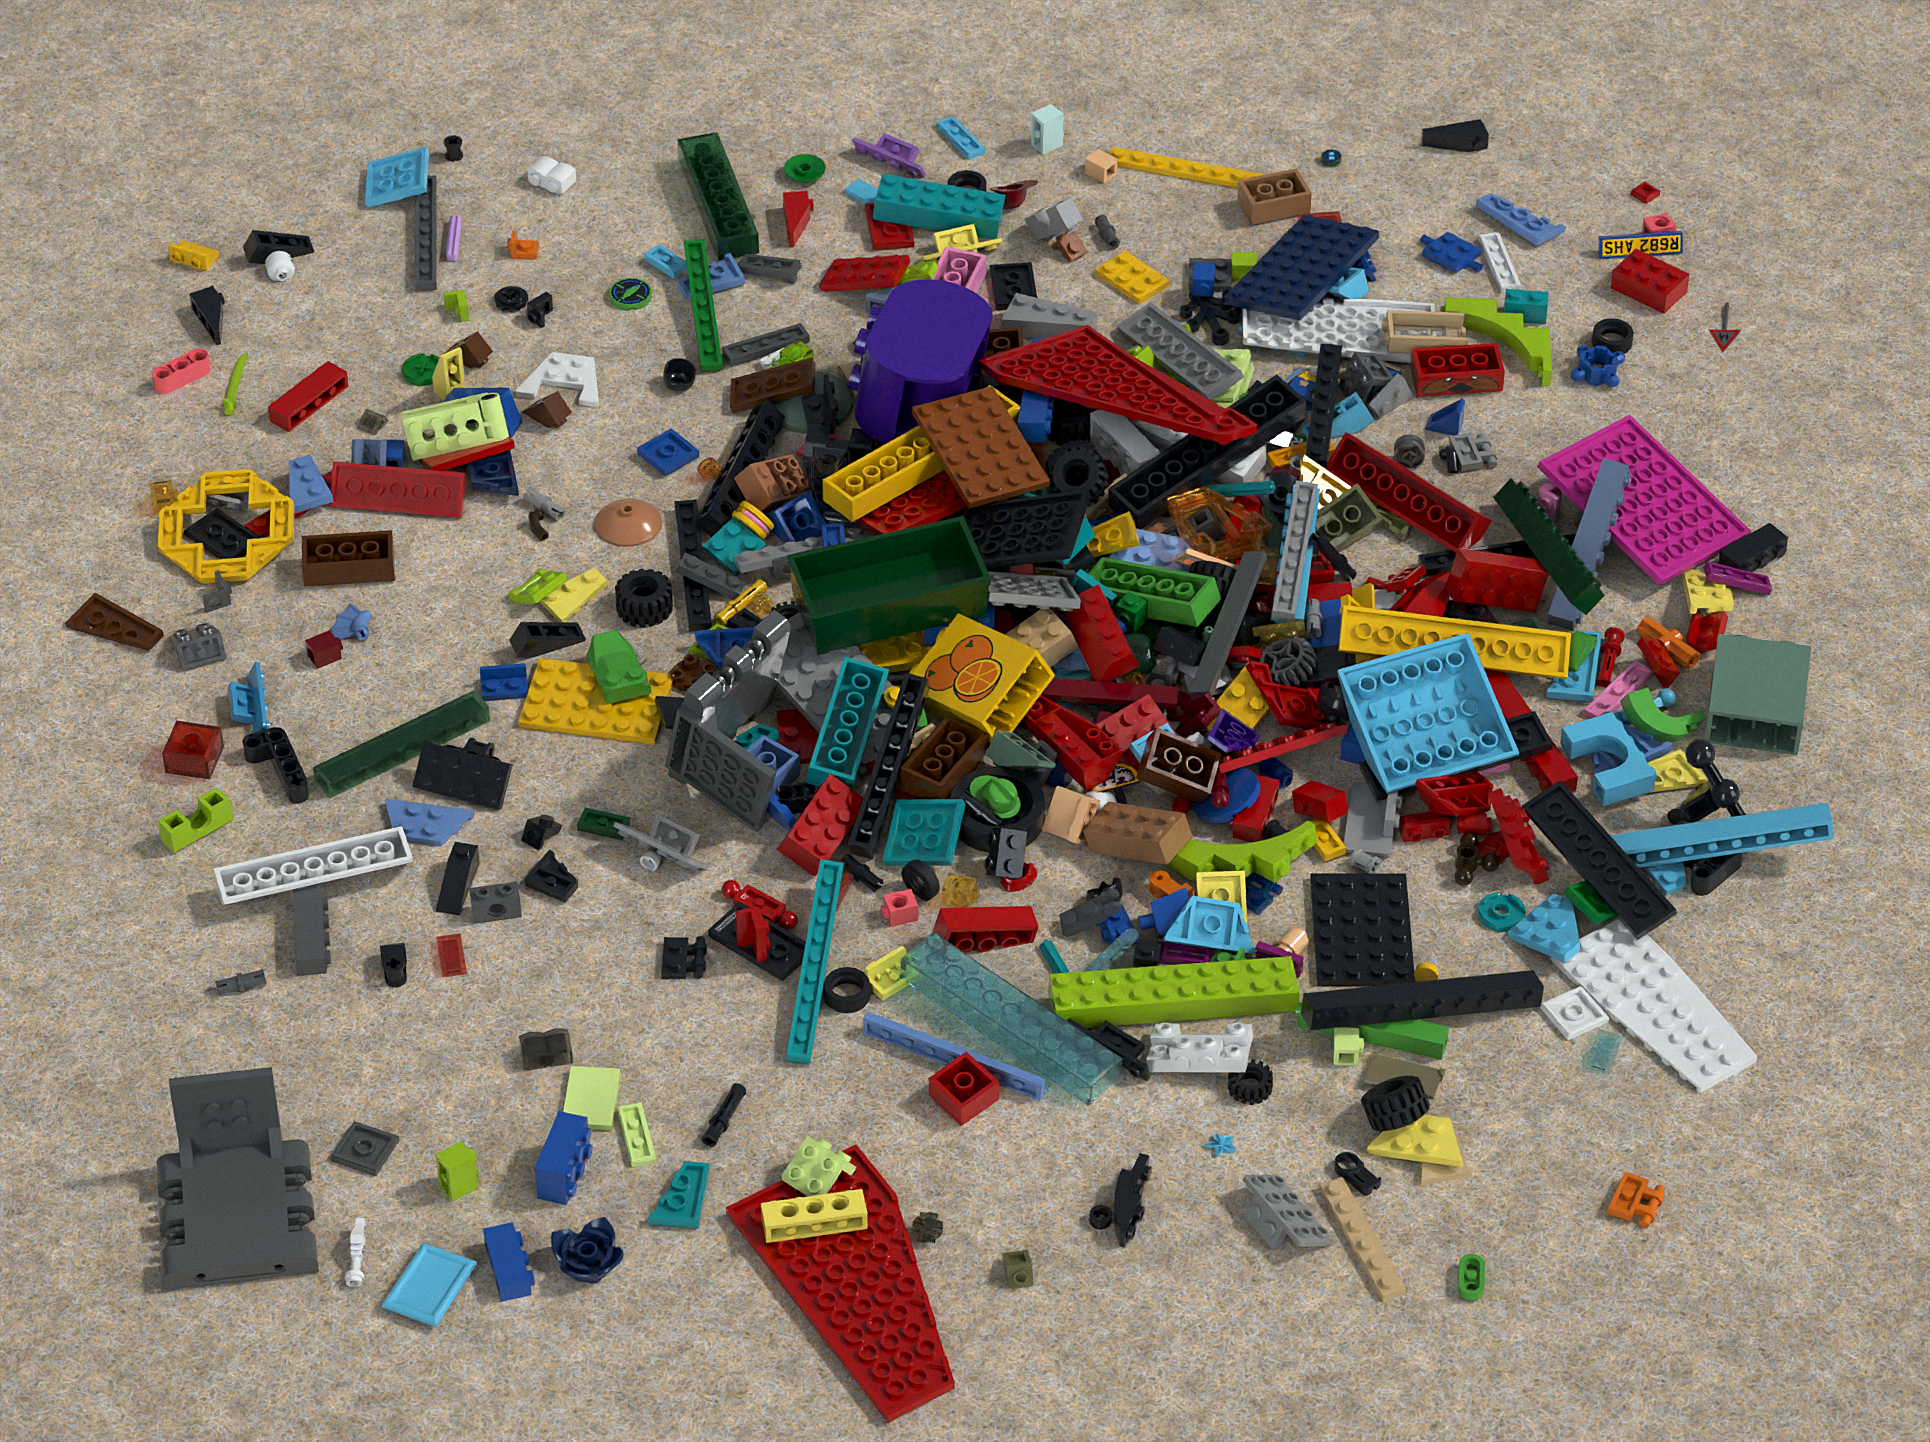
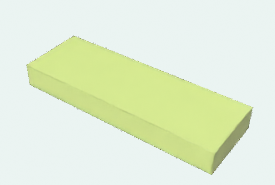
M642 1102L617 1107L631 1168L655 1164L656 1157Z

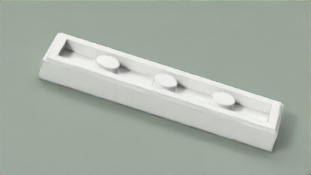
M1500 233L1479 235V243L1500 293H1505L1506 289L1521 290L1520 281Z

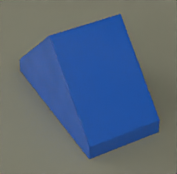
M1462 398L1431 414L1425 429L1452 436L1459 435L1464 420L1465 400Z

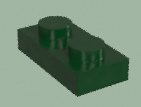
M585 808L577 823V830L623 840L624 837L618 834L619 829L613 827V824L617 822L630 826V817Z

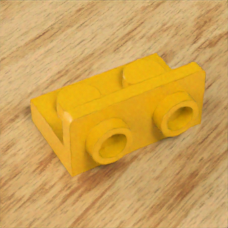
M183 240L178 245L170 243L168 246L171 261L191 266L194 269L207 271L219 257L218 250Z

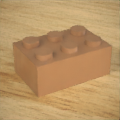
M1297 168L1238 180L1237 200L1251 225L1311 212L1312 193Z

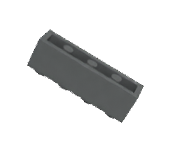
M322 887L293 889L297 976L327 973L326 964H331L330 950H326V946H330L329 932H325V929L329 928V916L324 914V911H329L328 897H323Z

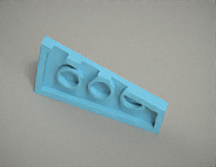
M1579 630L1580 632L1597 637V645L1577 672L1568 670V678L1566 680L1553 678V683L1547 690L1546 698L1583 702L1593 701L1602 632Z

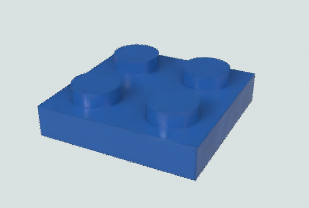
M671 428L637 447V454L661 474L667 476L698 458L699 450Z

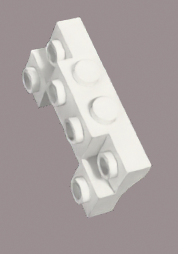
M1238 1022L1227 1024L1223 1035H1181L1180 1024H1155L1150 1037L1152 1046L1146 1059L1149 1072H1245L1248 1064L1249 1049L1254 1037L1252 1024Z

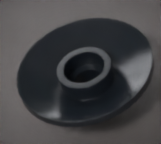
M1275 472L1263 480H1272L1276 487L1274 493L1260 495V499L1268 510L1277 514H1285V509H1290V507L1286 506L1287 494L1292 493L1293 485L1296 484L1298 479L1286 472ZM1281 493L1284 498L1280 499L1276 494Z

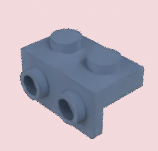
M352 439L351 463L386 466L387 440Z

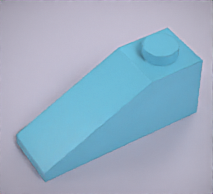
M1356 392L1335 405L1331 437L1344 435L1345 432L1350 434L1356 433L1375 421ZM1310 422L1301 427L1307 438Z

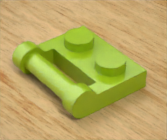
M540 568L531 579L518 589H512L508 596L515 603L537 604L564 583L567 578L564 572L546 571Z

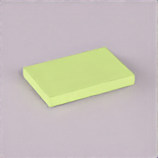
M571 1066L563 1112L588 1117V1128H591V1130L612 1131L621 1075L620 1068Z

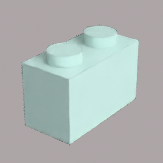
M1052 104L1031 113V145L1041 154H1046L1063 146L1064 115Z

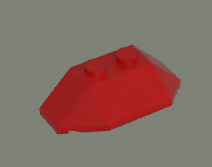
M1479 772L1420 778L1415 782L1421 801L1435 814L1459 816L1489 812L1491 808L1488 793L1492 792L1493 784Z

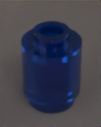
M1277 758L1262 760L1259 765L1261 776L1280 780L1279 789L1288 787L1291 784L1293 770Z

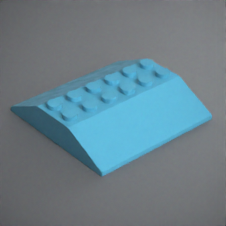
M1469 633L1337 670L1351 725L1369 767L1386 793L1416 785V780L1420 778L1449 776L1519 755L1517 746Z

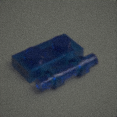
M1255 872L1251 873L1245 878L1246 907L1248 910L1260 915L1273 902V896L1269 893L1272 891L1280 895L1283 887L1278 885L1277 882L1274 883ZM1253 882H1256V883H1258L1259 885H1261L1262 887H1261V888H1258V887H1256L1255 885H1253L1252 883H1253Z

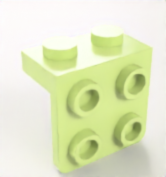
M807 1136L783 1172L782 1180L808 1197L827 1194L842 1170L852 1176L857 1167L849 1162L851 1157L840 1150H838L837 1154L830 1150L832 1145L822 1138L815 1141Z

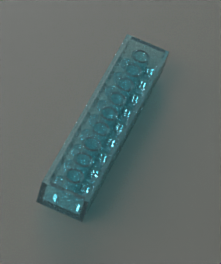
M931 933L901 958V979L1088 1106L1120 1078L1123 1058L936 933Z

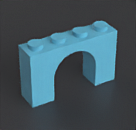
M1613 712L1562 727L1560 744L1570 759L1601 751L1612 753L1624 762L1616 768L1594 774L1592 791L1602 806L1654 791V784L1657 779L1655 769L1650 767L1644 753L1638 750L1632 736L1627 734L1622 722L1617 720Z

